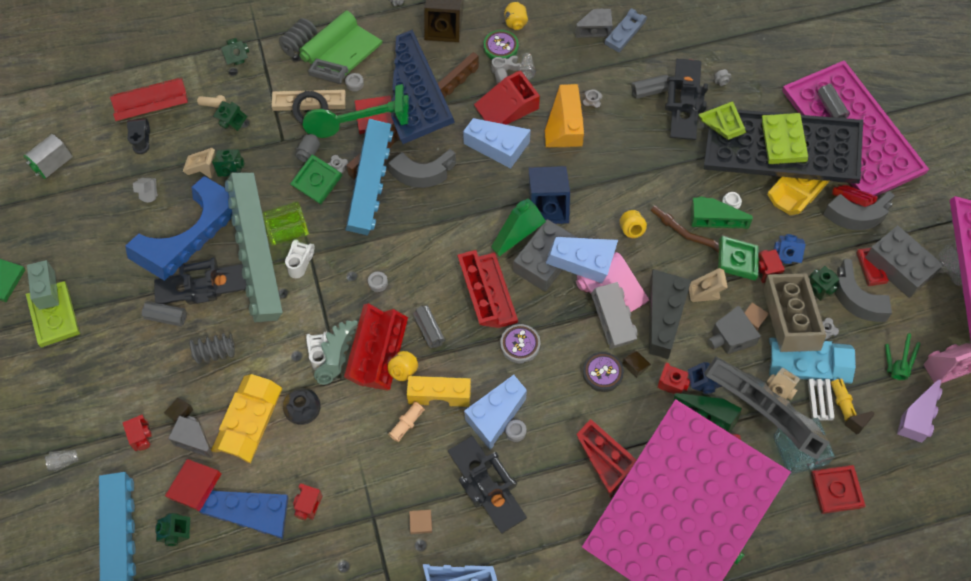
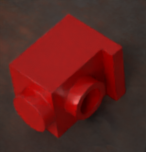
M776 249L772 251L764 250L758 253V271L763 274L762 283H766L768 275L783 274L785 269Z
M666 363L657 388L672 394H681L683 390L687 391L690 379L687 378L689 373Z
M143 415L122 423L128 442L135 451L146 450L150 447L149 437H152V434L148 427L149 423Z
M300 483L299 489L301 493L296 495L293 502L294 516L301 520H306L307 518L313 520L323 495L319 489Z

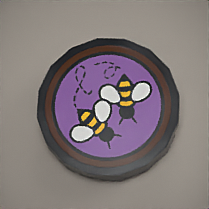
M595 353L584 364V380L595 391H612L623 380V365L611 353Z

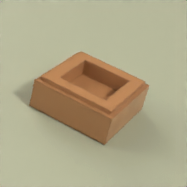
M753 303L745 311V315L756 330L760 328L769 315L768 312Z
M431 510L409 511L411 534L432 533Z

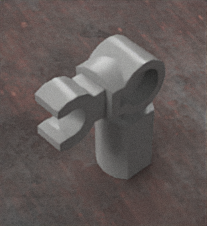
M511 56L509 59H502L500 57L492 59L491 71L495 75L497 84L508 77L506 72L508 69L513 71L520 69V63H516L517 56Z

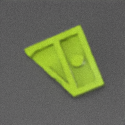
M733 101L699 114L700 120L728 140L746 133Z

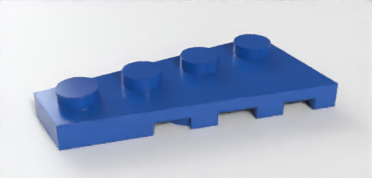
M212 491L201 508L200 513L283 539L289 497L288 495Z

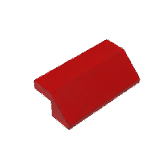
M182 77L110 96L115 111L113 113L115 121L188 103Z
M476 250L458 254L457 257L479 325L501 328L518 323V318L495 252L479 257Z
M369 303L364 304L344 378L360 386L390 390L393 377L388 371V364L400 352L408 317L395 309L383 312Z

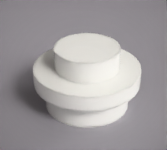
M729 192L723 197L722 202L739 209L742 200L739 194Z

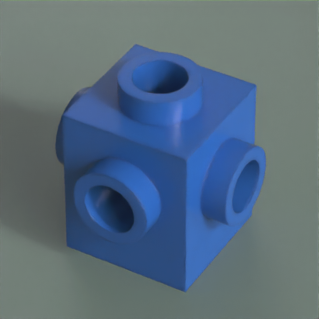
M786 234L785 236H779V241H775L774 250L776 249L782 263H802L806 244L803 239H799L795 235Z

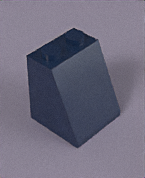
M566 166L529 168V199L536 205L545 221L548 219L554 224L569 223L570 187Z

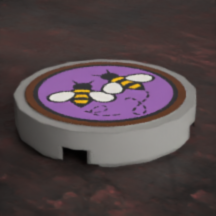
M524 324L513 325L507 328L500 340L504 356L511 362L518 364L533 360L538 355L541 345L540 337L536 330Z

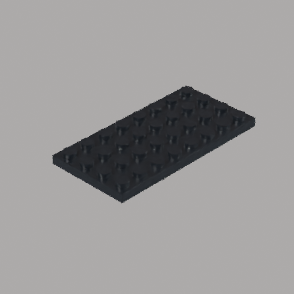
M737 110L746 133L729 140L709 127L704 170L860 183L863 120L801 115L808 161L768 164L762 116L786 113Z

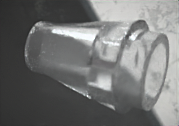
M526 53L522 55L518 71L521 70L528 80L534 77L536 69L532 55Z
M76 449L53 451L45 455L49 472L53 470L56 472L79 461Z

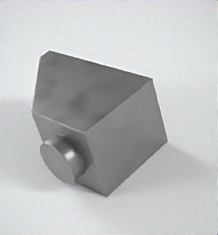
M593 9L577 23L576 38L608 37L612 32L611 9Z
M179 416L168 438L173 446L212 458L213 453L199 421L191 416H187V418Z

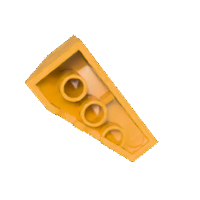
M578 84L560 85L545 128L546 147L583 146L584 128Z

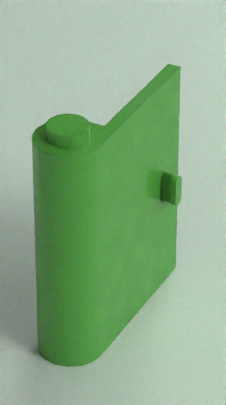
M346 10L299 49V55L304 62H309L310 64H313L317 58L347 66L349 73L383 42L358 26L355 17Z

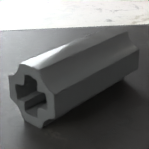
M665 74L632 83L631 87L634 98L637 99L668 91L667 78L669 76Z
M827 84L822 86L817 94L829 115L835 118L849 117V111L833 85Z
M147 301L144 303L142 316L146 320L182 327L187 318V312L184 308Z
M429 306L417 308L413 315L429 347L437 348L441 346L446 340Z

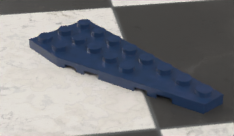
M413 29L396 36L392 101H395V86L403 84L404 95L409 97L408 124L401 125L395 112L391 113V118L402 144H405L453 124L455 121Z

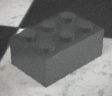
M548 219L516 257L513 267L514 273L544 292L548 290L563 270L546 264L555 238H577Z
M898 225L878 241L865 257L878 270L882 269L886 273L888 280L909 298L929 282L943 266L939 260Z

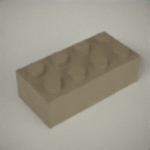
M808 274L768 275L763 292L780 352L821 351L826 338V332Z

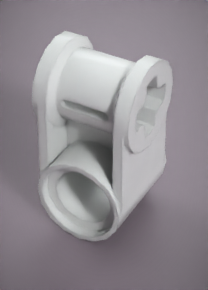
M294 239L285 260L290 277L297 279L305 274L309 261L314 254V244L310 243L308 245Z
M327 331L319 335H306L309 359L314 370L326 361L321 344L322 342L328 343L326 338ZM318 358H323L321 361H315Z

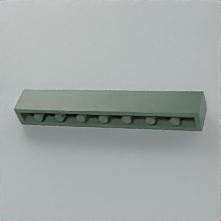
M231 173L225 182V190L229 193L228 205L233 213L232 225L236 229L235 241L239 244L240 250L238 255L239 260L243 264L242 277L246 279L245 291L246 296L250 300L249 313L253 315L254 322L277 321L283 312L254 173Z

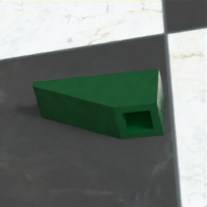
M676 393L673 402L675 399L728 433L737 424L742 410L741 407L723 398Z

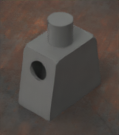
M737 306L714 324L712 329L714 336L707 339V342L712 350L722 346L724 351L730 354L757 345L761 336L741 307Z

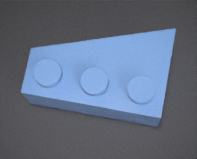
M473 118L463 131L465 145L511 169L530 143L531 130Z
M556 237L550 248L546 264L602 283L608 275L618 240Z
M514 375L464 411L466 422L489 450L493 448L496 440L504 432L506 425L513 419L526 400L527 390Z
M423 564L426 581H497L493 566L451 567V565H444V567Z

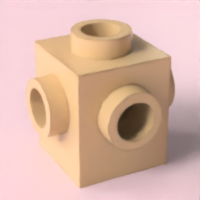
M782 368L777 375L772 374L766 384L772 392L785 399L792 400L798 391L795 389V386L800 381V378Z

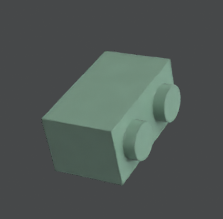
M47 260L28 264L27 271L32 302L39 310L58 306L56 276L52 266Z

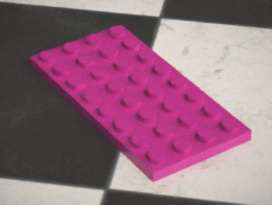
M845 60L783 86V93L800 115L831 117L817 93L822 86L832 84L849 111L847 119L863 120L861 180L859 184L850 183L853 188L878 196L928 172L929 168Z

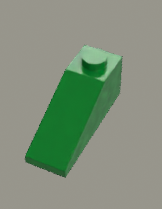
M702 196L693 198L690 207L691 227L749 229L753 220L752 215L714 198Z
M527 198L517 204V207L511 211L493 242L491 248L499 257L546 222L531 200Z

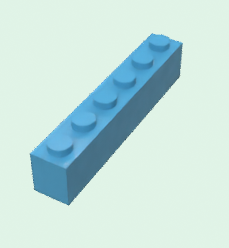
M373 119L368 120L346 231L368 235L370 230H374L376 219L373 218L374 212L378 211L380 202L376 201L377 194L381 195L383 187L380 179L384 177L386 172V166L383 165L384 159H388L390 151L387 148V143L391 142L393 131H390L391 124Z
M126 472L99 476L100 581H133V576L136 575V566L132 554H135L136 551L135 543L132 541V533L135 532V523L132 520V512L135 510L134 500L131 499V491H134V481Z

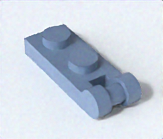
M631 8L627 16L606 38L605 45L620 52L644 25L647 16L639 15L636 10Z

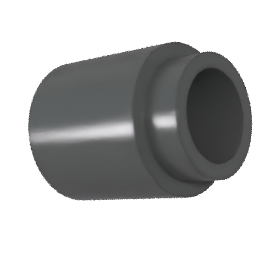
M312 134L304 135L296 149V157L306 163L312 154L315 156L321 145L319 139Z

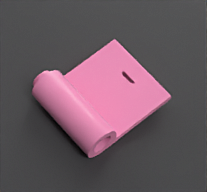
M617 252L613 255L608 275L602 283L577 275L576 284L581 291L584 290L590 293L597 287L618 282L619 287H622L624 291L625 305L630 308L631 312L650 301L623 257Z

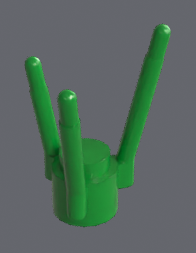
M910 333L906 337L902 360H896L894 364H892L889 344H885L888 363L887 373H891L893 379L907 380L911 375V369L921 343H916L908 363Z

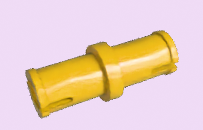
M836 379L830 384L837 398L835 400L836 404L840 406L844 419L847 422L850 417L857 415L852 404L853 398L848 394L843 379H840V382L839 379Z

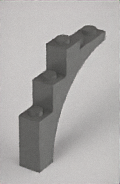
M715 356L704 372L705 376L733 392L767 417L787 435L800 451L817 460L830 443L812 419L797 412L788 400L772 392L764 381L754 375L741 371Z

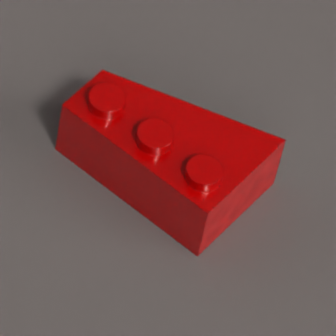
M590 419L576 434L577 439L611 498L620 488L637 459Z

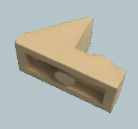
M210 148L189 155L183 172L187 175L202 172L209 178H212L215 171L212 163L215 157V150Z
M719 268L692 281L689 287L691 301L719 300V292L728 288L724 270Z

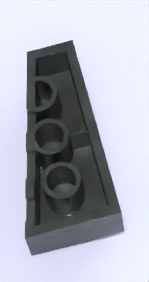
M654 269L650 278L649 354L669 359L691 280Z

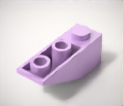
M938 379L901 416L898 435L921 443L927 437H931L934 430V425H931L932 420L938 412L936 402L942 395V389L940 388L941 380Z

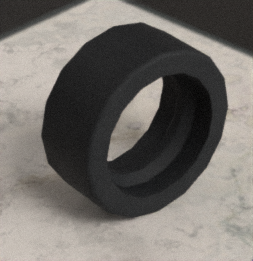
M305 91L294 99L292 105L293 114L301 124L303 123L304 116L300 112V105L304 99L315 98L320 102L321 109L329 110L326 98L320 93Z

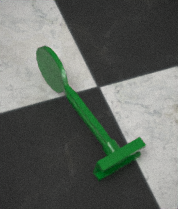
M403 84L395 86V101L338 116L329 110L315 109L304 116L303 128L308 134L315 135L318 138H328L338 132L340 123L387 112H395L400 124L405 125L408 124L409 97L404 95Z

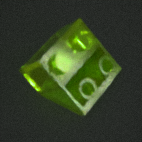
M299 202L262 212L272 246L309 235Z

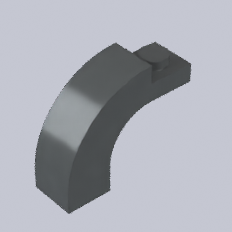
M449 149L435 161L428 164H419L410 160L402 152L388 163L389 172L398 181L408 186L418 188L435 186L447 179V170L449 171L455 166L456 155L455 152Z
M888 191L875 204L863 207L851 203L840 194L827 206L823 215L836 225L846 229H870L884 221L889 212L888 210L893 205L891 201L895 195Z
M844 259L841 266L837 268L839 281L836 285L838 289L835 291L838 300L845 309L861 319L886 322L892 314L889 295H872L863 291L855 281L852 260Z

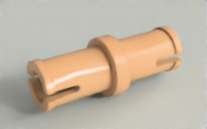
M414 402L406 414L400 416V421L388 435L396 442H400L409 428L412 429L414 427L413 423L425 409L417 402Z

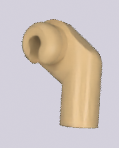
M218 95L216 98L199 96L197 99L199 105L218 108L222 101L226 102V98L222 95Z

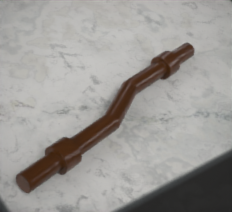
M656 205L652 207L651 212L659 217L664 225L670 226L686 240L709 246L719 253L718 242L690 233L677 223L672 215L666 214Z

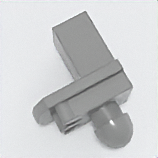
M137 179L138 181L133 183V190L139 193V199L147 203L154 201L158 196L156 179Z

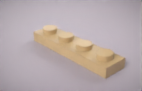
M314 90L326 98L329 109H345V90ZM305 91L273 92L272 110H293L294 99ZM306 98L300 105V110L321 109L320 102L315 98Z

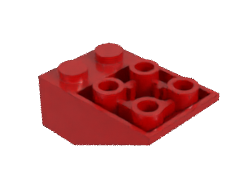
M520 70L499 82L478 100L474 107L483 120L507 125L538 110L540 95Z

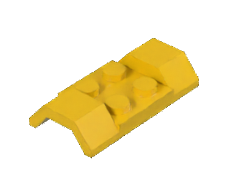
M781 177L767 195L775 207L789 215L800 214L815 199L829 181Z
M253 374L244 376L221 423L218 436L211 451L231 454L251 464L281 394L282 387L269 379Z

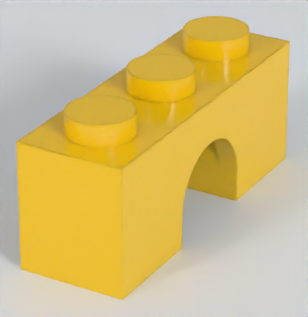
M408 376V404L413 405L414 402H417L420 405H429L431 400H444L449 403V406L470 407L471 379Z

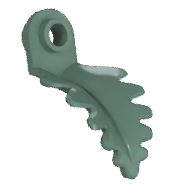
M347 320L346 324L340 322L339 328L333 326L334 334L326 333L328 343L322 342L321 344L326 361L314 371V378L319 384H329L333 381L334 377L341 373V366L346 362L344 352L349 348L347 342L352 339L350 335L354 334V329L357 328L358 323L356 320Z

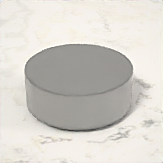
M358 73L349 74L345 79L346 87L350 91H359L364 86L363 77Z
M382 272L372 273L368 277L369 288L374 292L385 290L388 286L387 276Z
M520 420L510 421L506 425L507 438L513 442L523 440L526 436V425Z

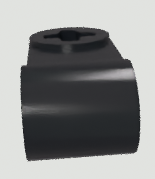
M148 119L127 121L128 141L132 144L133 151L136 154L146 153L150 147V125Z

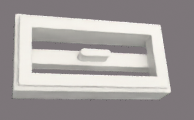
M809 379L808 391L812 420H833L834 410L830 379H825V381H822V379H817L816 381ZM814 386H817L820 415H817ZM822 386H824V390H825L827 415H826V413H825V404H824V396H823V387H822Z

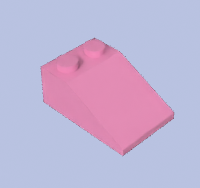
M965 343L960 346L954 344L944 352L935 351L928 355V359L923 365L934 383L939 379L942 384L971 373V343Z

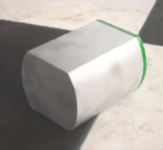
M51 134L23 157L29 167L35 172V175L45 179L73 156L63 142Z

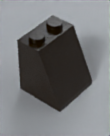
M426 0L424 7V40L459 42L464 0Z

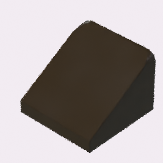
M638 351L626 356L622 362V365L636 378L651 366Z
M177 398L164 414L176 423L179 416L187 418L193 411V408L187 402Z
M870 411L852 416L847 420L845 426L857 435L872 419L874 412Z

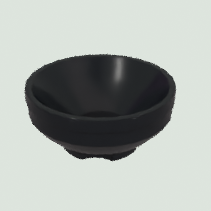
M307 388L292 390L287 394L283 402V412L286 418L297 425H305L317 418L321 410L320 399L314 391ZM299 397L306 399V403L302 407L294 405V401Z

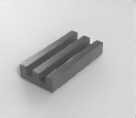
M316 58L308 73L309 76L341 84L342 78H345V73H348L349 70L347 66Z

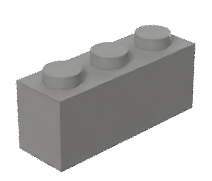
M618 282L595 288L591 295L609 348L613 349L633 343L637 339L638 332L636 326L632 325L630 319L631 311L625 305V295L622 287H619Z

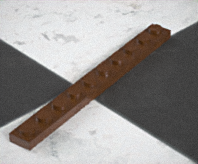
M472 52L438 83L444 98L450 95L459 84L464 83L471 73L477 71L479 55ZM394 123L390 128V131H393L392 140L387 143V148L389 149L397 140H400ZM361 153L347 164L348 175L353 179L357 175Z

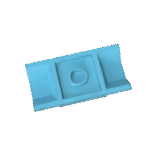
M769 338V344L771 345L769 376L772 374L777 375L782 368H785L800 379H822V381L830 379V382L839 379L840 382V379H843L844 383L852 384L856 368L855 349L852 345L824 341L821 351L780 352L777 339Z

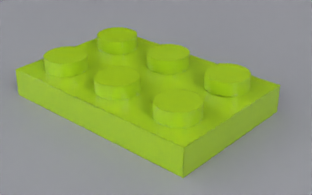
M800 113L763 115L762 126L768 164L807 162L808 153Z
M65 281L57 283L58 306L39 310L32 302L30 293L26 294L37 343L40 347L80 334L68 286Z

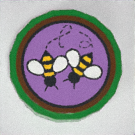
M493 31L484 40V52L491 60L495 57L509 59L511 56H516L518 52V39L509 31Z

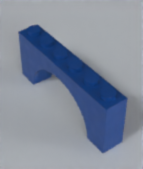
M205 176L192 186L193 200L203 209L197 223L186 232L170 238L156 239L138 234L125 245L127 258L165 281L183 263H186L196 251H199L209 239H212L217 231L227 225L233 215L232 209L228 205L229 193L226 192L223 186Z

